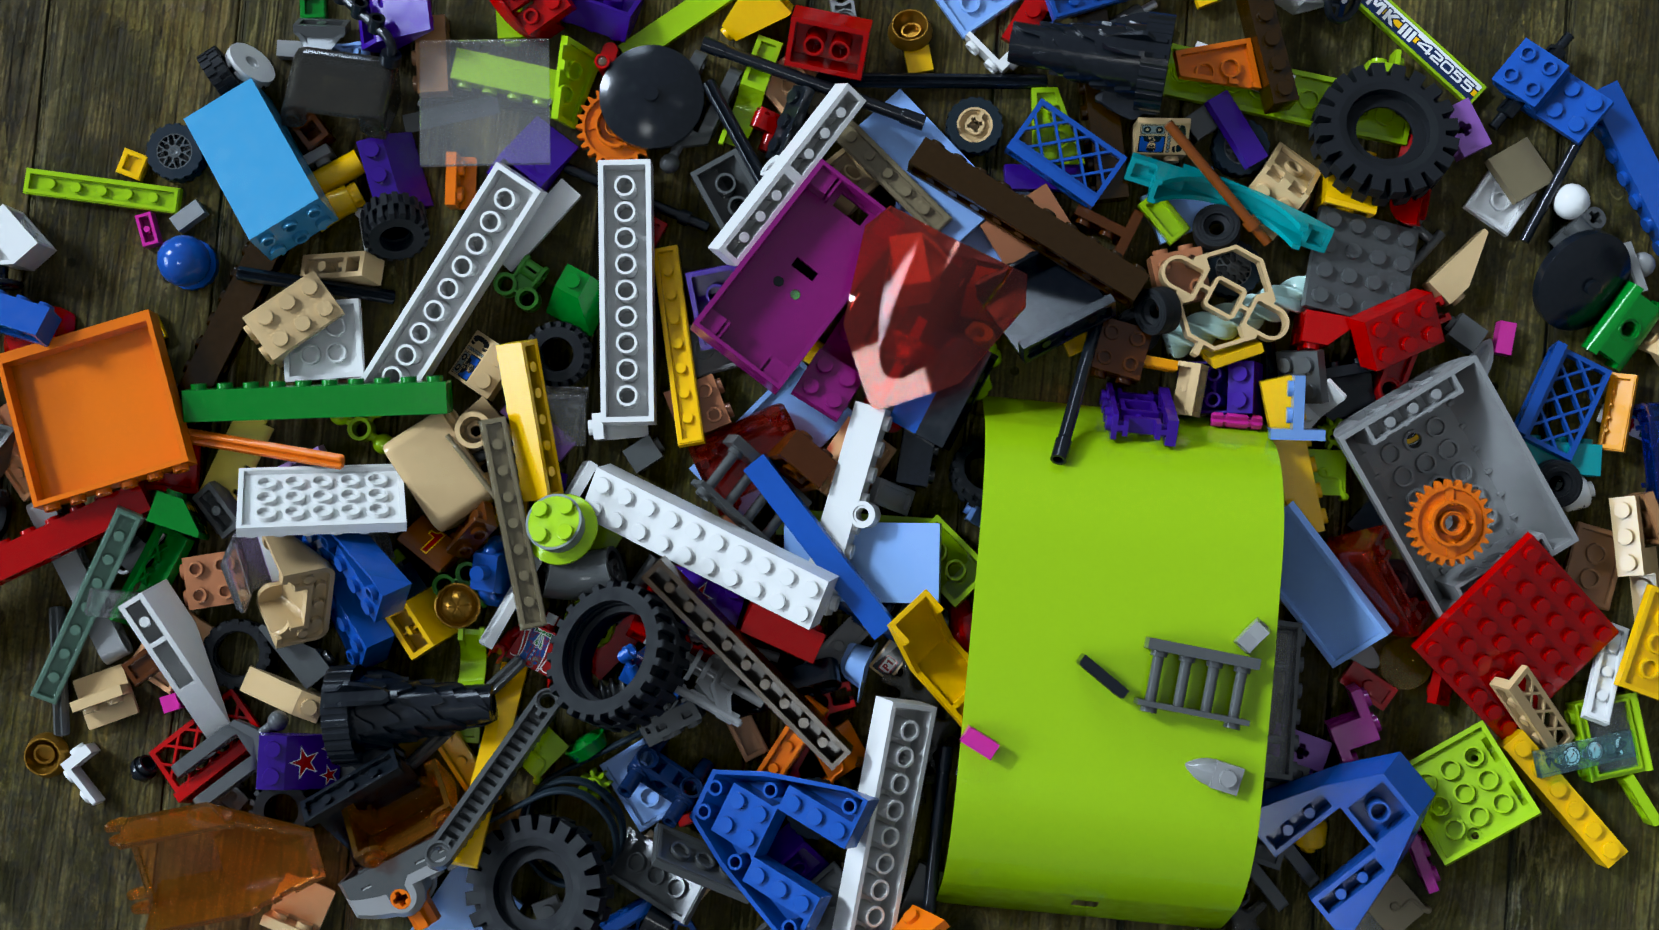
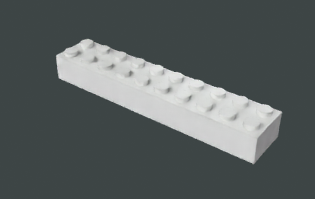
M651 159L598 160L601 423L604 426L657 425L653 164Z
M495 163L361 378H364V383L374 382V378L390 377L391 382L401 381L400 377L417 376V381H426L427 376L433 375L548 194L546 191L506 164Z
M611 463L596 468L585 501L594 509L599 525L662 557L666 556L670 561L808 630L820 624L839 578L838 575Z
M876 696L858 792L880 800L857 847L847 849L832 930H892L897 924L937 707L915 700Z

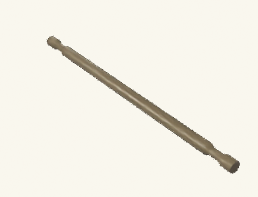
M450 434L446 435L447 440L452 443L454 449L494 499L490 485L459 445L454 442Z

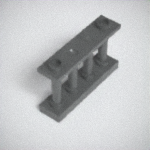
M728 434L722 442L729 448L727 456L706 482L693 479L691 484L697 489L695 493L707 502L710 500L738 527L773 543L770 538L783 522L777 513L762 532L751 523L767 503V500L761 493L744 515L733 507L752 482L746 473H744L725 499L714 490L736 460L741 459L747 465L746 467H748L761 456L740 435ZM785 477V479L792 486L795 492L799 495V497L802 499L805 505L809 508V506L812 504V501L808 499L798 488H796Z
M1145 638L1144 648L1151 649L1150 655H1153L1145 699L1134 697L1133 703L1141 705V711L1157 714V709L1219 720L1224 721L1223 727L1240 730L1241 725H1250L1249 720L1239 718L1247 674L1251 673V669L1260 671L1262 659L1157 638ZM1168 653L1178 654V660L1181 661L1173 704L1156 701L1164 658H1167ZM1196 658L1207 660L1206 666H1208L1200 710L1184 707L1191 665L1195 663ZM1223 663L1234 665L1233 671H1236L1228 715L1212 712L1219 669H1223Z

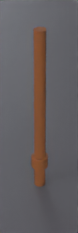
M1172 120L1164 126L1167 132L1243 221V227L1248 233L1252 232L1263 246L1268 245L1272 239L1260 226L1261 222L1254 214L1251 215L1177 125Z

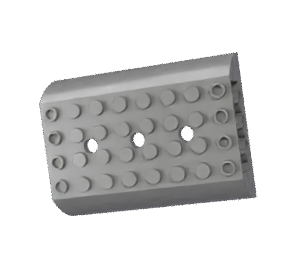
M1477 355L1457 358L1426 370L1344 419L1334 429V438L1437 619L1527 532L1532 534L1552 557L1579 541L1577 534ZM1411 433H1416L1419 436V444L1414 448L1409 447L1407 444V437ZM1437 478H1441L1443 481L1444 479H1451L1452 483L1455 479L1461 480L1463 485L1465 483L1472 484V490L1477 489L1481 491L1479 498L1488 499L1484 507L1492 509L1487 514V518L1493 519L1494 522L1488 524L1487 528L1491 529L1493 533L1485 534V538L1489 543H1481L1480 547L1483 552L1474 551L1475 559L1471 560L1465 557V564L1463 565L1457 563L1456 560L1454 566H1448L1446 562L1441 566L1436 564L1435 560L1433 562L1427 561L1426 555L1421 556L1417 554L1420 547L1415 548L1410 545L1414 538L1406 536L1411 531V527L1405 526L1404 523L1411 521V517L1407 516L1405 512L1413 511V507L1409 502H1418L1415 493L1425 494L1424 486L1432 487L1433 481ZM1449 516L1445 521V526L1447 529H1449L1453 524V519L1451 516Z

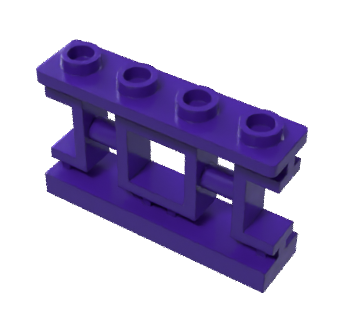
M1107 382L1106 390L1101 389L1099 404L1101 405V413H1103L1105 430L1109 432L1110 439L1116 440L1117 432L1126 437L1128 432L1153 435L1155 440H1160V437H1162L1164 446H1176L1179 418L1168 387H1159L1158 394H1153V391H1147V394L1122 392V388L1116 387V390H1114L1112 382Z

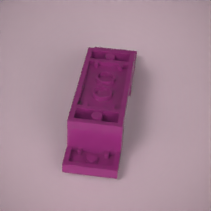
M903 228L899 235L912 234L906 228ZM890 246L863 280L850 306L791 392L793 396L835 422L838 421L843 411L846 410L902 319L912 306L898 307L889 261Z
M1355 682L1345 686L1354 710L1324 721L1340 764L1359 760L1353 749L1380 740L1378 732L1382 731L1377 716L1374 715L1373 711H1369L1368 707L1372 706V702L1367 690L1365 691L1363 687L1360 688ZM1417 834L1409 849V853L1421 883L1427 892L1431 894L1440 891L1436 882L1441 881L1435 865L1433 866L1431 860L1427 859V857L1431 856L1426 841H1423L1422 836Z

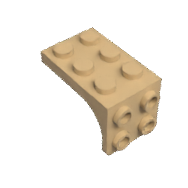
M312 270L242 317L247 324L243 329L256 345L261 343L262 346L258 349L271 366L277 364L279 368H282L284 366L283 360L290 352L338 320L345 313L315 271Z

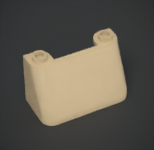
M454 409L453 412L448 414L429 415L383 445L387 458L430 522L441 532L462 525L483 500L490 503L494 502L492 496L457 453L452 443L445 437L448 434L452 436L454 442L459 445L491 487L489 472L484 473L469 449L461 445L456 439L454 428L459 415Z
M294 535L284 537L262 536V543L266 549L270 550L278 568L279 581L264 584L257 593L256 603L276 649L322 638L329 630L335 571L331 563Z

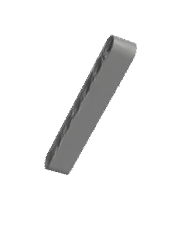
M32 502L26 505L28 515L36 529L46 525L45 520L52 516L60 515L62 517L66 515L62 505L60 510L49 513L33 508ZM83 547L52 561L72 602L91 564ZM106 596L89 633L100 658L106 665H110L133 652L132 644L122 624L107 618L113 607L108 596Z

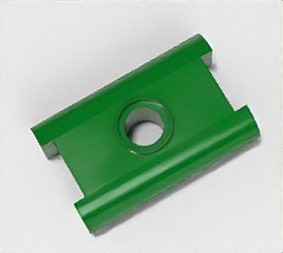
M1627 281L1581 345L1583 350L1595 355L1598 353L1607 359L1604 365L1618 373H1621L1659 320V302L1649 301L1641 295L1644 289L1630 281ZM1626 323V328L1622 332V326Z

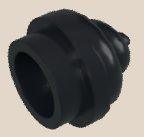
M149 755L136 757L130 766L132 778L139 781L151 780L158 770V766Z

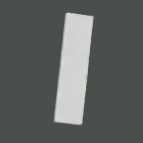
M562 178L546 195L504 261L503 265L511 273H514L523 257L527 254L530 255L581 199L582 196Z
M1615 623L1612 624L1619 633L1593 657L1580 716L1604 727L1610 725L1618 687L1613 683L1630 629Z

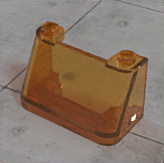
M436 758L424 764L426 775L425 777L422 775L418 778L421 787L380 810H377L372 804L367 806L368 810H357L354 804L341 810L354 859L361 866L376 868L433 836L458 803L456 782Z

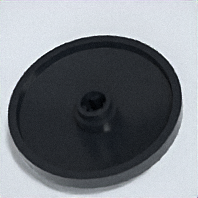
M643 45L622 53L610 64L601 81L599 102L606 124L620 140L638 149L661 150L680 143L696 128L704 109V89L698 71L684 55L674 49L661 45Z
M1595 229L1577 232L1558 243L1541 263L1533 283V303L1539 316L1553 327L1566 331L1580 330L1597 323L1630 279L1631 259L1626 246L1621 240L1610 233Z

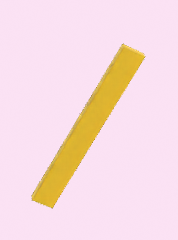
M678 245L655 248V277L678 446L683 448L706 444Z
M502 662L500 670L507 664V662ZM526 666L495 695L498 718L496 721L485 726L470 785L515 724L528 673V667ZM493 807L487 813L485 820L481 821L479 828L474 831L473 837L468 840L467 845L462 848L452 865L478 869Z

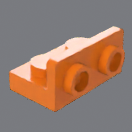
M446 152L445 205L450 210H466L477 193L478 160L476 158H461L457 152Z

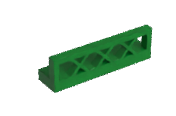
M156 525L107 618L131 627L125 617L120 616L121 611L118 606L165 579L172 585L179 572L180 564H182L181 558L187 557L195 541L181 532ZM162 534H168L164 542L158 545V542ZM154 558L152 565L146 568L148 560ZM141 581L139 589L133 592L136 583Z

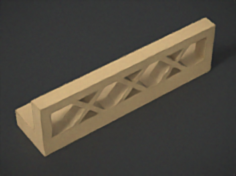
M1521 665L1510 680L1495 676L1489 685L1518 727L1543 751V754L1546 753L1545 756L1558 759L1561 756L1562 750L1572 742L1575 735L1530 668L1526 665ZM1525 677V691H1521L1518 685ZM1533 695L1538 696V705L1535 709L1532 707ZM1549 712V726H1545V713ZM1557 730H1561L1564 736L1557 743Z

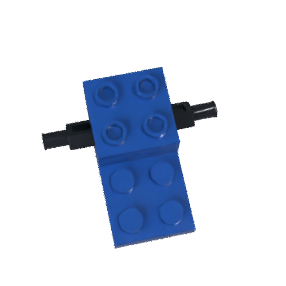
M1565 31L1556 44H1550L1546 50L1525 38L1492 78V84L1506 98L1496 109L1499 113L1488 125L1495 131H1498L1507 118L1512 119L1521 110L1534 120L1539 119L1580 146L1614 105V101L1571 74L1569 65L1562 61V58L1567 53L1565 48L1574 39L1572 34Z

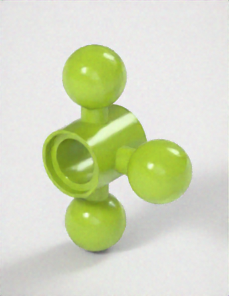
M383 416L330 418L336 425H348L347 432L352 439L361 442L372 441L374 450L379 454H385L383 445L393 439L388 434H376V425L373 421L375 418ZM364 422L367 425V432L364 436L360 437L356 429L360 423Z

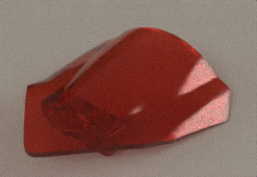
M889 206L865 225L843 325L870 406L874 409H885L961 383L1025 309L1027 274L940 232L893 206Z

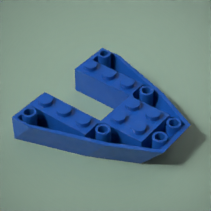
M368 534L294 535L329 561L335 571L330 617L346 649L349 662L351 664H361L367 668L387 660L395 634L385 618L404 609L412 583Z
M1401 752L1341 763L1263 791L1258 837L1271 853L1277 857L1333 812L1341 808L1368 840L1370 845L1310 890L1308 895L1313 904L1335 930H1356L1409 851L1433 801L1435 792Z
M712 769L689 817L720 867L772 930H816L831 900L832 894L773 859L767 853L786 815L843 849L855 848L880 799L847 787L767 771Z

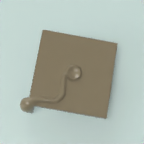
M1395 874L1389 879L1368 912L1384 930H1405L1422 914H1430L1432 908L1426 903L1423 904L1404 881Z

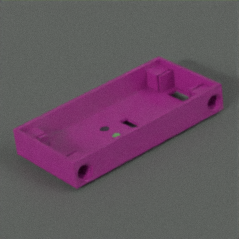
M821 159L695 319L690 330L776 395L889 248L890 237L898 236L906 223ZM841 194L868 214L860 226L833 206ZM796 258L818 274L813 281L792 266Z

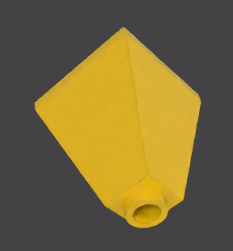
M737 0L724 20L721 32L729 41L733 39L738 41L788 17L792 13L794 5L789 0Z

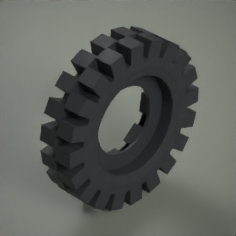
M1385 62L1371 63L1367 71L1364 65L1352 68L1348 75L1343 73L1334 80L1331 87H1328L1310 120L1313 123L1309 128V140L1314 141L1310 150L1314 160H1323L1318 169L1325 179L1331 175L1336 177L1332 186L1341 193L1348 187L1353 189L1351 198L1361 203L1365 201L1367 196L1372 197V205L1383 207L1387 205L1390 199H1392L1394 206L1407 204L1411 197L1414 201L1421 198L1439 182L1455 159L1453 156L1458 151L1460 138L1455 136L1460 128L1458 118H1449L1455 110L1450 100L1447 99L1439 102L1438 98L1443 91L1435 83H1432L1427 88L1422 86L1426 76L1415 70L1410 78L1406 77V66L1393 64L1390 70L1386 71ZM1375 108H1387L1395 111L1411 127L1413 139L1410 149L1404 155L1394 159H1382L1371 155L1361 146L1357 138L1356 126L1359 118L1365 112Z
M549 814L526 815L500 824L501 830L491 831L486 836L485 843L487 846L483 847L478 869H468L466 883L474 884L473 891L465 892L466 906L475 905L476 912L469 915L473 927H482L483 930H603L599 924L609 919L612 908L606 906L607 899L614 898V884H607L606 877L613 875L610 861L603 862L601 856L606 851L600 841L592 842L590 840L593 835L592 832L585 826H575L576 821L565 816L556 817V815ZM534 859H544L553 863L562 873L566 887L564 901L559 910L551 917L543 920H535L525 916L517 908L512 894V885L516 873L525 863Z

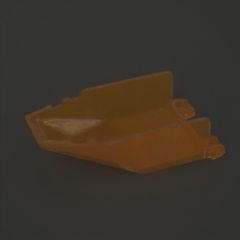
M208 802L127 818L119 817L110 820L104 825L107 833L120 831V834L114 835L109 839L111 846H116L120 850L132 848L144 886L134 888L126 894L127 898L131 901L148 898L131 906L133 914H149L145 930H184L253 916L259 913L263 907L271 903L276 904L282 901L284 896L294 891L297 893L327 876L313 828Z

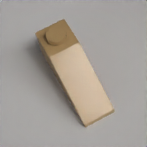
M1485 228L1472 236L1422 284L1426 291L1433 292L1434 298L1442 295L1445 305L1442 307L1450 304L1455 306L1466 296L1463 292L1470 286L1489 233Z
M367 251L303 255L300 276H305L314 270L320 279L363 286H381L385 261Z
M250 665L240 691L291 715L315 724L317 723L320 716V691L312 688L306 690L299 683Z

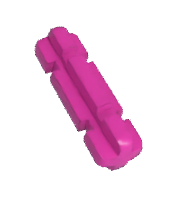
M1213 412L1210 416V425L1217 427L1224 425V427L1239 429L1249 427L1250 430L1262 429L1263 418L1260 415L1248 417V414L1227 413L1224 415L1223 412Z

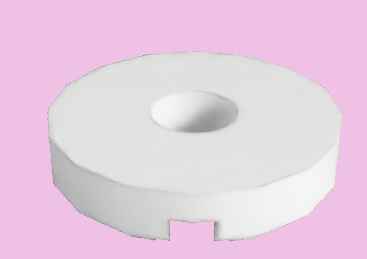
M236 42L226 51V64L229 68L232 65L236 70L234 74L241 81L245 82L252 78L260 88L263 86L266 88L274 80V67L254 47Z

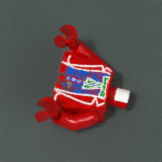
M547 611L546 626L520 631L518 624L507 631L497 645H494L489 650L487 657L489 658L492 653L499 654V658L496 661V664H499L504 655L510 659L519 655L525 661L526 667L547 676L546 671L551 669V663L546 661L547 653H552L553 649L550 639L552 635H557L555 630L559 619L562 617ZM547 679V688H549L550 684L553 682L550 679Z

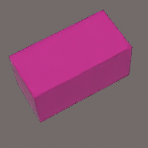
M150 211L135 215L143 247L151 249L162 246L163 240L156 214Z
M1502 320L1496 322L1492 340L1494 355L1511 356L1517 323Z
M176 693L159 698L164 714L185 708Z
M968 725L960 738L962 743L989 760L992 759L1000 746L998 742Z

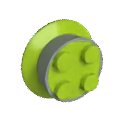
M550 494L542 497L529 510L525 524L527 535L531 540L533 554L541 561L551 565H567L583 557L592 547L598 532V521L594 509L583 498L572 494Z

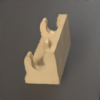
M1178 360L1177 366L1180 368L1173 400L1176 412L1179 415L1200 418L1209 366Z

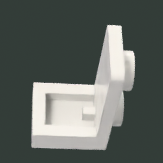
M971 31L966 34V48L974 56L978 54L985 61L983 63L984 66L992 74H1004L1009 68L1015 70L1018 65L1007 61L1008 52L999 60Z
M591 413L592 420H588L589 436L593 435L596 441L640 438L649 434L648 425L604 426L601 423V413Z
M82 742L69 752L71 756L60 765L64 769L65 777L71 783H75L81 790L80 795L83 800L94 806L106 799L82 770L81 766L101 750L95 742L89 744Z

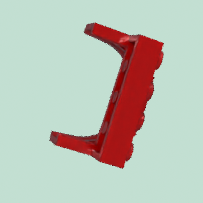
M489 0L502 18L515 31L541 44L565 29L561 20L577 9L572 0H533V4L523 11L517 12L532 0Z

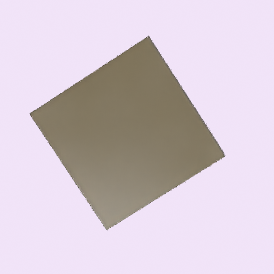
M1528 137L1484 162L1512 205L1549 185L1553 177L1552 172Z

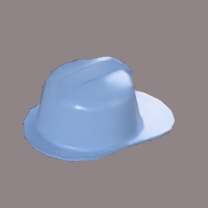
M878 642L874 647L850 643L841 659L840 666L844 678L859 688L857 703L862 698L869 664L875 655Z

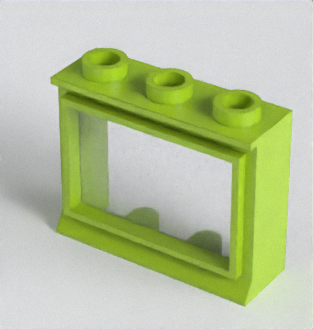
M1627 690L1616 692L1610 725L1606 727L1580 717L1584 699L1565 703L1567 709L1564 712L1565 720L1575 735L1571 746L1576 747L1580 753L1579 762L1576 764V771L1583 781L1594 783L1595 781L1654 770L1636 692ZM1618 735L1620 737L1619 744L1621 741L1625 742V746L1621 748L1623 753H1617L1616 756L1619 757L1611 758L1610 749H1615L1614 739ZM1591 740L1599 742L1602 747V756L1597 761H1589L1584 755V746Z

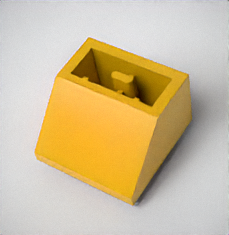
M432 587L407 600L402 611L385 618L411 660L419 659L458 633V629L442 624L437 618L434 610L437 595L433 592Z

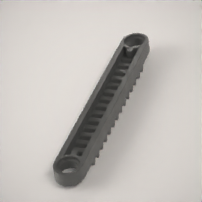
M543 688L535 694L427 845L424 857L430 869L443 871L453 863L462 848L467 845L468 840L473 837L474 831L479 828L481 821H484L487 813L492 810L493 804L497 803L499 796L504 793L505 787L510 784L511 779L516 776L518 769L523 766L525 759H528L530 752L535 749L537 742H540L542 735L547 732L549 725L561 708L556 702L559 697L552 695L550 688ZM545 697H551L555 700V704L551 708H543L540 702ZM437 849H442L447 853L446 858L441 862H434L431 859L432 853Z

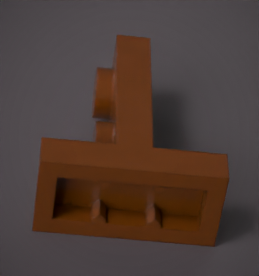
M1079 204L1071 218L1075 219V223L1084 229L1089 230L1091 227L1099 231L1098 235L1108 241L1117 240L1113 250L1118 251L1124 256L1144 213L1135 209L1124 227Z

